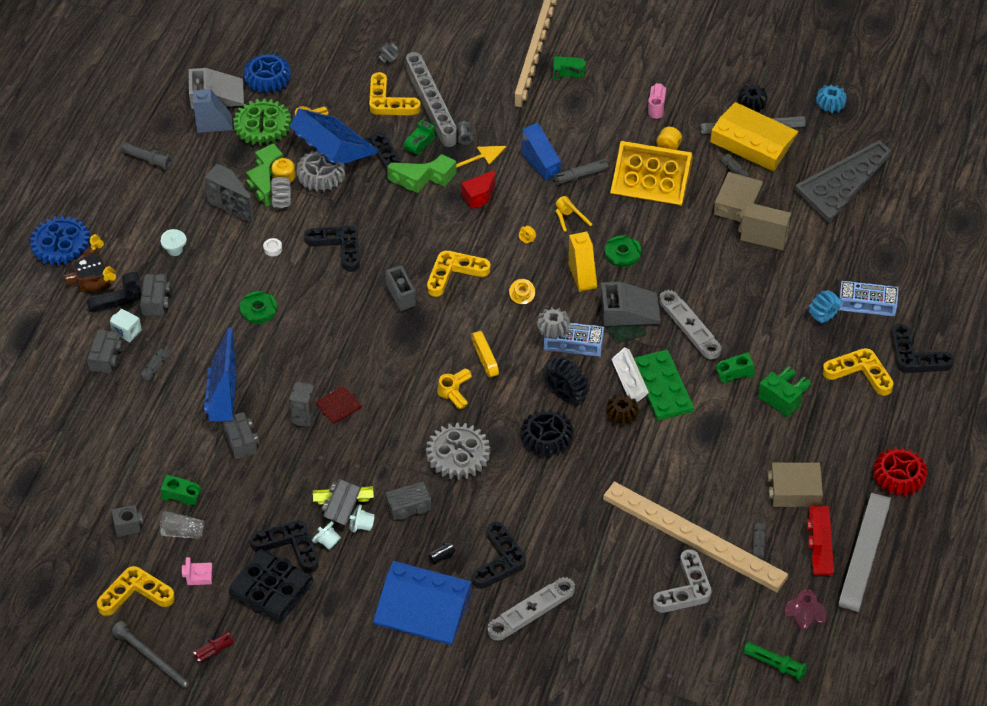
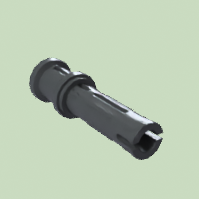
M125 141L120 146V148H123L120 149L122 153L146 160L150 165L161 166L164 170H169L172 166L173 156L170 154L164 155L158 150L150 151Z

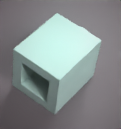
M123 309L114 314L110 320L111 331L118 332L120 337L128 342H131L142 330L140 318Z

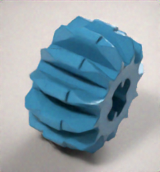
M831 84L829 87L824 85L817 93L816 102L819 109H824V112H839L840 109H844L847 96L844 93V89H839L838 85L835 87Z
M823 290L820 294H817L815 299H812L813 302L809 305V313L817 321L827 323L830 319H833L834 315L841 308V300L833 292Z

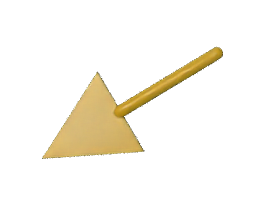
M506 146L477 147L481 154L456 164V168L482 157L490 165Z

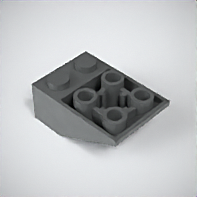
M216 164L204 177L208 202L213 206L220 207L228 213L253 223L251 196L232 170Z
M601 282V305L604 326L660 324L656 292L623 282Z

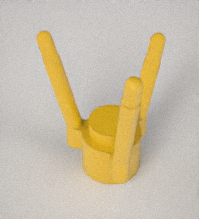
M567 196L560 197L556 201L558 209L555 212L559 217L564 232L567 229L562 214L570 215L573 211L585 223L592 226V223L572 204Z

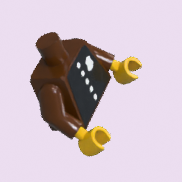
M94 234L90 238L92 245H89L85 252L72 262L73 272L64 275L66 285L78 283L82 292H99L101 289L111 287L110 281L116 279L115 270L110 266L105 267L99 250H96V248H102L104 242L98 235Z

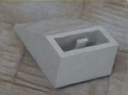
M208 68L189 69L191 109H194L193 90L211 89L225 107L243 106L244 91L242 78Z

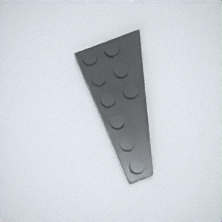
M878 140L796 184L795 191L830 223L889 158L891 150Z

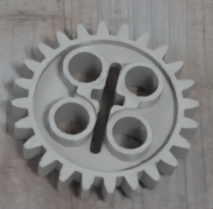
M456 423L455 427L448 424V429L441 426V432L435 430V436H430V441L427 442V461L430 462L431 468L435 467L436 473L442 471V477L449 474L450 479H452L454 475H457L458 480H460L461 475H464L468 479L469 473L475 476V470L481 472L482 466H487V460L490 459L489 440H486V435H481L480 429L474 431L473 425L467 428L466 423L463 427H460L459 423Z

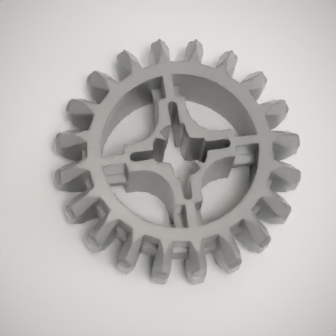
M310 151V154L305 153L304 157L300 158L297 165V176L304 188L308 187L310 191L315 189L316 192L318 190L325 192V189L332 190V187H338V183H342L345 176V165L341 162L332 163L327 160L326 155Z

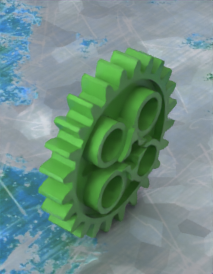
M265 98L262 102L256 99V103L249 101L250 105L243 104L244 109L238 108L239 113H235V118H233L236 135H240V139H245L246 143L252 141V145L256 142H259V146L263 142L266 145H269V141L276 143L275 139L282 140V136H287L286 131H290L291 115L288 109H285L284 104L279 106V101L273 103L272 99L269 102H266ZM262 112H264L263 132H261Z

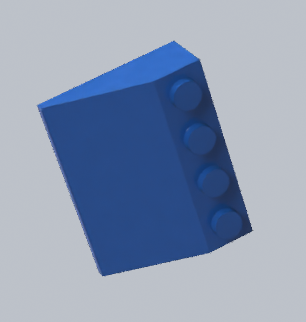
M299 108L290 125V128L295 131V135L306 139L305 142L308 145L316 147L318 153L326 155L327 160L335 164L337 162L348 163L378 152V149L333 116Z
M232 327L227 329L212 359V366L208 368L204 410L205 414L209 415V421H233L237 373Z
M393 561L384 583L373 624L453 645L472 596L471 581Z

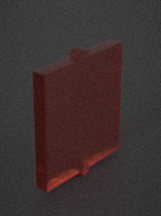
M344 386L316 401V405L323 412V416H327L333 424L362 408L361 404L354 398V394H351Z

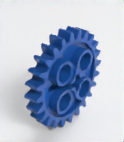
M63 215L58 220L55 216L53 221L46 219V224L40 222L41 228L35 227V232L31 233L30 246L33 255L37 256L38 260L43 259L44 264L49 261L50 266L54 262H57L58 266H60L61 262L67 265L69 260L73 262L74 258H79L80 254H83L89 246L91 238L87 225L84 226L83 221L78 222L77 218L71 220L70 216L64 219Z

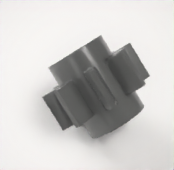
M386 41L378 49L380 53L378 56L384 63L387 60L391 63L398 57L399 53L397 50L399 48L393 41L390 44Z

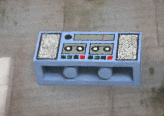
M842 281L839 295L841 308L839 310L895 316L898 287Z
M570 323L567 333H564L563 337L557 336L554 339V337L550 336L547 339L546 334L544 335V350L601 357L604 327Z

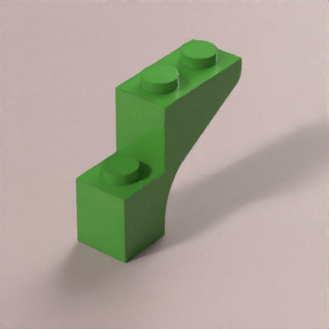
M274 143L255 152L256 168L246 172L247 180L245 183L247 188L252 190L257 200L262 201L265 206L272 203V164L277 159L283 158L282 152Z
M441 154L436 160L426 164L390 163L387 166L388 179L393 183L418 193L429 180L445 187L457 174L455 160Z

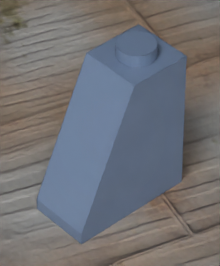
M211 89L193 90L197 133L233 130L232 114Z

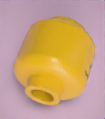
M665 127L661 130L656 140L657 146L677 150L681 144L682 135L674 127Z
M280 158L273 162L271 168L272 178H288L290 183L295 179V165L290 159Z

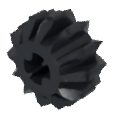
M751 84V86L745 85L744 88H740L737 101L738 104L760 112L761 109L765 108L768 96L765 93V88Z

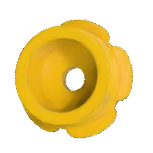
M523 226L520 228L519 238L524 243L533 242L536 238V232L530 226Z

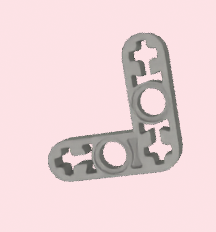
M685 550L680 558V565L688 585L656 593L653 598V607L656 611L661 613L704 604L710 600L711 587L696 551ZM686 558L693 560L692 567H690V562ZM693 573H698L699 575H701V578L698 580H694L690 577V575ZM699 586H701V590L705 595L699 593ZM684 594L688 599L680 601L677 599V596ZM659 600H663L666 604H662Z

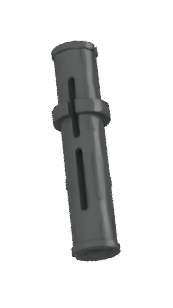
M605 159L580 167H571L567 171L556 173L554 178L558 185L568 181L574 182L578 178L607 170L608 164L605 162Z

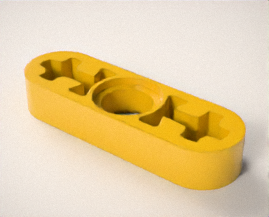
M482 331L471 333L474 348L487 376L490 378L499 375L497 363Z

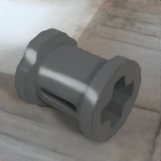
M462 121L457 123L458 142L462 145H468L473 142L474 137L470 131V122Z

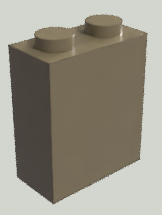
M728 172L715 201L714 215L738 222L743 221L740 220L741 211L746 209L747 203H758L762 194L763 181Z
M747 203L746 209H742L740 214V220H743L740 222L738 232H741L740 240L784 250L788 239L791 213Z
M772 462L771 470L767 472V481L771 482L768 495L769 499H772L773 507L821 506L823 490L820 463Z

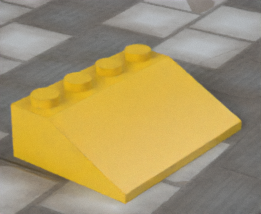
M735 102L713 127L710 142L774 172L799 131Z
M621 141L610 193L682 206L693 155L691 152Z

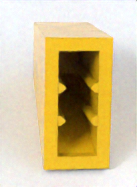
M587 231L569 235L568 265L579 292L597 288L593 244Z

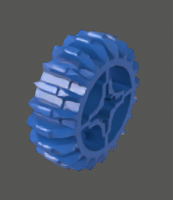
M268 53L266 55L260 54V57L254 56V59H250L248 64L245 65V82L254 92L259 91L260 94L263 92L267 94L273 92L275 94L276 90L281 91L289 83L291 78L290 65L286 59H282L281 55L276 57L275 53L273 55Z

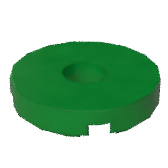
M625 235L615 236L605 245V258L614 266L630 267L640 260L641 246L634 238L630 239ZM625 249L627 252L621 253L619 250Z
M255 291L245 295L239 304L241 316L249 323H266L277 312L276 299L273 295L265 294L263 291ZM257 305L263 306L261 309L254 308Z

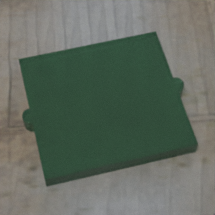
M642 324L607 326L608 333L612 335L616 344L647 335Z

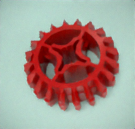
M894 447L892 451L887 448L885 453L881 452L875 460L873 477L876 480L877 486H881L882 491L888 490L889 495L893 492L896 493L897 497L899 494H903L906 497L908 493L913 495L915 491H919L921 486L925 484L927 466L923 458H918V452L913 454L911 449L905 451L903 447L900 450ZM890 466V469L886 471L885 468Z

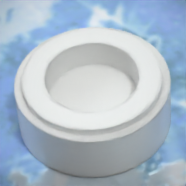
M275 238L266 240L263 244L264 253L268 256L279 255L282 252L281 241Z

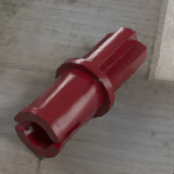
M226 632L215 640H209L208 644L193 652L194 658L198 662H202L214 654L218 655L219 651L234 644L233 637L229 638L231 634Z

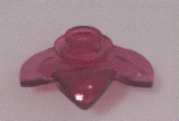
M810 590L801 591L796 599L789 601L786 605L785 615L795 616L796 622L802 630L806 629L813 620L822 624L826 621L825 607L817 602L816 594ZM809 597L811 601L807 603L803 598Z

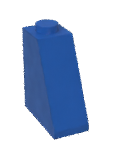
M538 123L522 129V155L545 181L554 178L556 173L561 172V161Z

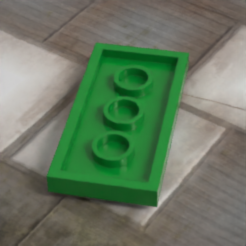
M668 349L634 358L649 392L646 398L657 421L694 412V406Z

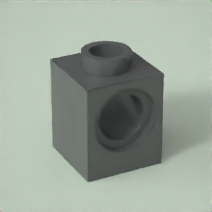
M136 505L112 509L117 537L141 532L140 524H143L141 512H137Z

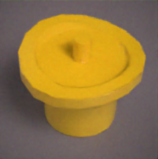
M518 279L510 286L509 296L517 304H528L534 299L535 288L529 280Z

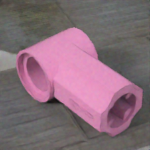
M656 83L654 86H651L648 99V115L654 119L661 118L664 115L666 87L662 84Z

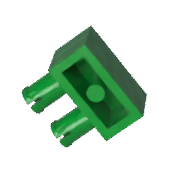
M789 366L779 375L771 372L760 382L758 397L788 418L801 407L802 393L811 386V382L808 379L806 380V377H801L794 386L788 383L796 375L793 369L790 370L791 367Z

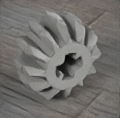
M278 177L273 178L271 181L273 207L284 208L289 207L291 204V188L288 178Z
M551 307L550 310L544 309L543 313H539L537 327L541 335L546 334L547 339L550 336L554 337V339L557 336L563 337L564 333L568 332L570 319L567 317L566 311L561 312L560 308L554 310Z

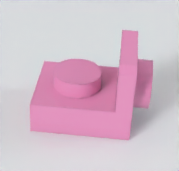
M186 557V565H182V577H186L187 585L212 584V563H191L190 557Z

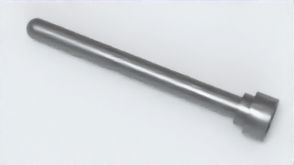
M119 621L115 624L112 634L116 638L127 640L183 688L189 686L187 679L131 633L129 625L124 621Z

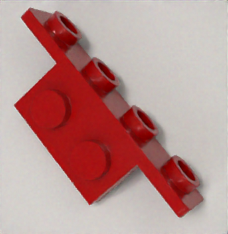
M809 506L807 531H810L808 548H811L813 575L832 576L834 574L829 507Z

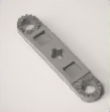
M673 290L661 292L660 305L702 355L708 359L718 358L721 354L720 343L715 340L712 333ZM667 297H670V298H672V299H674V300L671 301V302H670V301H669V302H668V301L666 302V300H664V299L667 298ZM713 347L716 349V351H712L711 353V351L707 350V348Z
M568 577L559 578L556 582L547 585L502 613L498 618L489 622V637L493 640H503L572 597L575 592L574 582L568 579ZM567 585L570 589L564 592L559 587ZM528 606L535 607V611L528 610ZM500 626L504 630L497 634V632L493 631V628Z

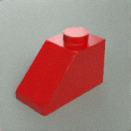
M494 170L461 183L462 196L471 209L481 207L489 202L495 187Z

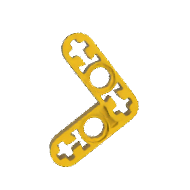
M380 72L372 75L369 101L372 114L416 115L420 112L421 104L417 98L386 97V75ZM375 92H382L383 94H381V95H375L374 93H375ZM394 104L399 105L398 108H392L391 106Z
M442 251L437 257L427 282L428 294L433 297L442 295L452 271L478 277L489 275L490 262L480 257L452 251ZM465 261L468 262L469 265L461 266L460 263ZM439 271H443L446 274L444 276H438L436 273Z
M860 349L824 363L823 376L827 379H837L862 370L878 394L886 396L892 392L893 380L875 353L870 349ZM849 361L852 362L854 365L848 367L844 365V362ZM876 369L880 373L875 375L872 374L870 370Z
M132 566L127 568L99 597L97 607L100 614L104 616L112 615L134 591L139 592L162 607L171 606L175 601V596L171 587L139 567ZM148 583L155 585L151 590L144 589V586ZM117 588L126 589L123 594L115 593Z

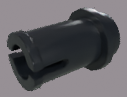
M450 541L447 543L443 542L442 546L428 552L432 563L436 564V562L447 556H453L455 548Z

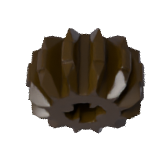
M621 393L620 397L614 395L612 399L608 400L606 413L609 421H614L615 425L621 423L622 426L625 423L631 425L632 421H636L639 407L636 399H631L630 394L625 397Z

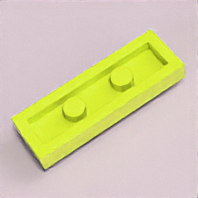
M373 486L361 487L357 497L358 501H369L370 498H373ZM330 489L313 490V502L318 501V504H324L326 499L330 501L333 493L329 492Z

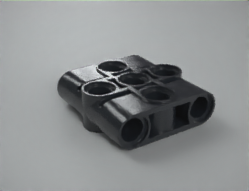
M260 549L231 583L229 594L250 605L255 613H264L282 622L310 589L314 578L293 566L288 558H278L264 549Z

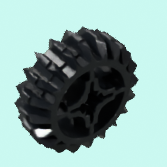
M557 355L548 360L542 369V376L545 378L544 382L548 384L547 387L552 390V393L567 403L571 402L575 405L583 401L590 391L589 379L585 377V372H582L580 367L575 362H572L570 358L566 359L565 356L560 357Z
M542 409L540 413L535 410L534 415L529 414L527 419H524L520 438L523 441L524 447H527L528 452L534 451L535 456L541 454L542 458L545 455H549L551 458L553 454L559 456L560 451L565 452L567 447H570L573 439V427L570 419H566L565 414L560 415L559 410L555 413L551 409L549 412H545Z

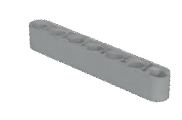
M411 52L406 56L407 73L432 125L435 126V131L442 145L452 147L457 142L456 125L422 56L417 52Z
M875 493L870 495L840 596L839 607L859 612L889 510L890 497Z

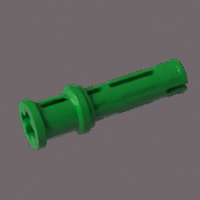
M750 641L747 642L744 648V654L779 668L780 673L790 674L796 677L798 681H801L806 673L808 664L796 662L790 656H780Z

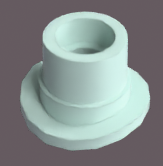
M176 229L164 232L161 236V245L167 250L168 254L178 256L183 252V246L187 241L185 234Z
M358 505L349 518L351 519L350 531L354 533L357 529L370 531L374 522V514L361 510L362 505Z
M331 521L324 529L321 527L317 529L319 533L312 539V542L314 544L317 542L322 543L330 550L341 537L331 527L334 524Z

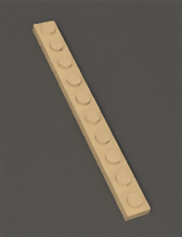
M544 0L515 91V106L522 107L523 101L527 100V88L531 87V76L535 75V64L539 62L538 53L542 52V40L546 39V28L549 29L550 26L549 17L553 16V5L557 4V0Z
M615 481L604 494L603 500L777 593L788 579L786 572Z

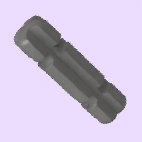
M730 154L722 157V162L733 173L749 177V173L743 170L744 168Z
M159 349L156 352V355L153 356L146 365V368L140 373L142 379L149 381L152 378V374H155L162 365V361H165L168 357L166 350Z
M758 522L754 528L753 555L763 559L766 525Z

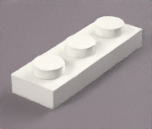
M624 347L612 358V362L627 396L630 394L631 399H636L638 403L649 392L630 349Z

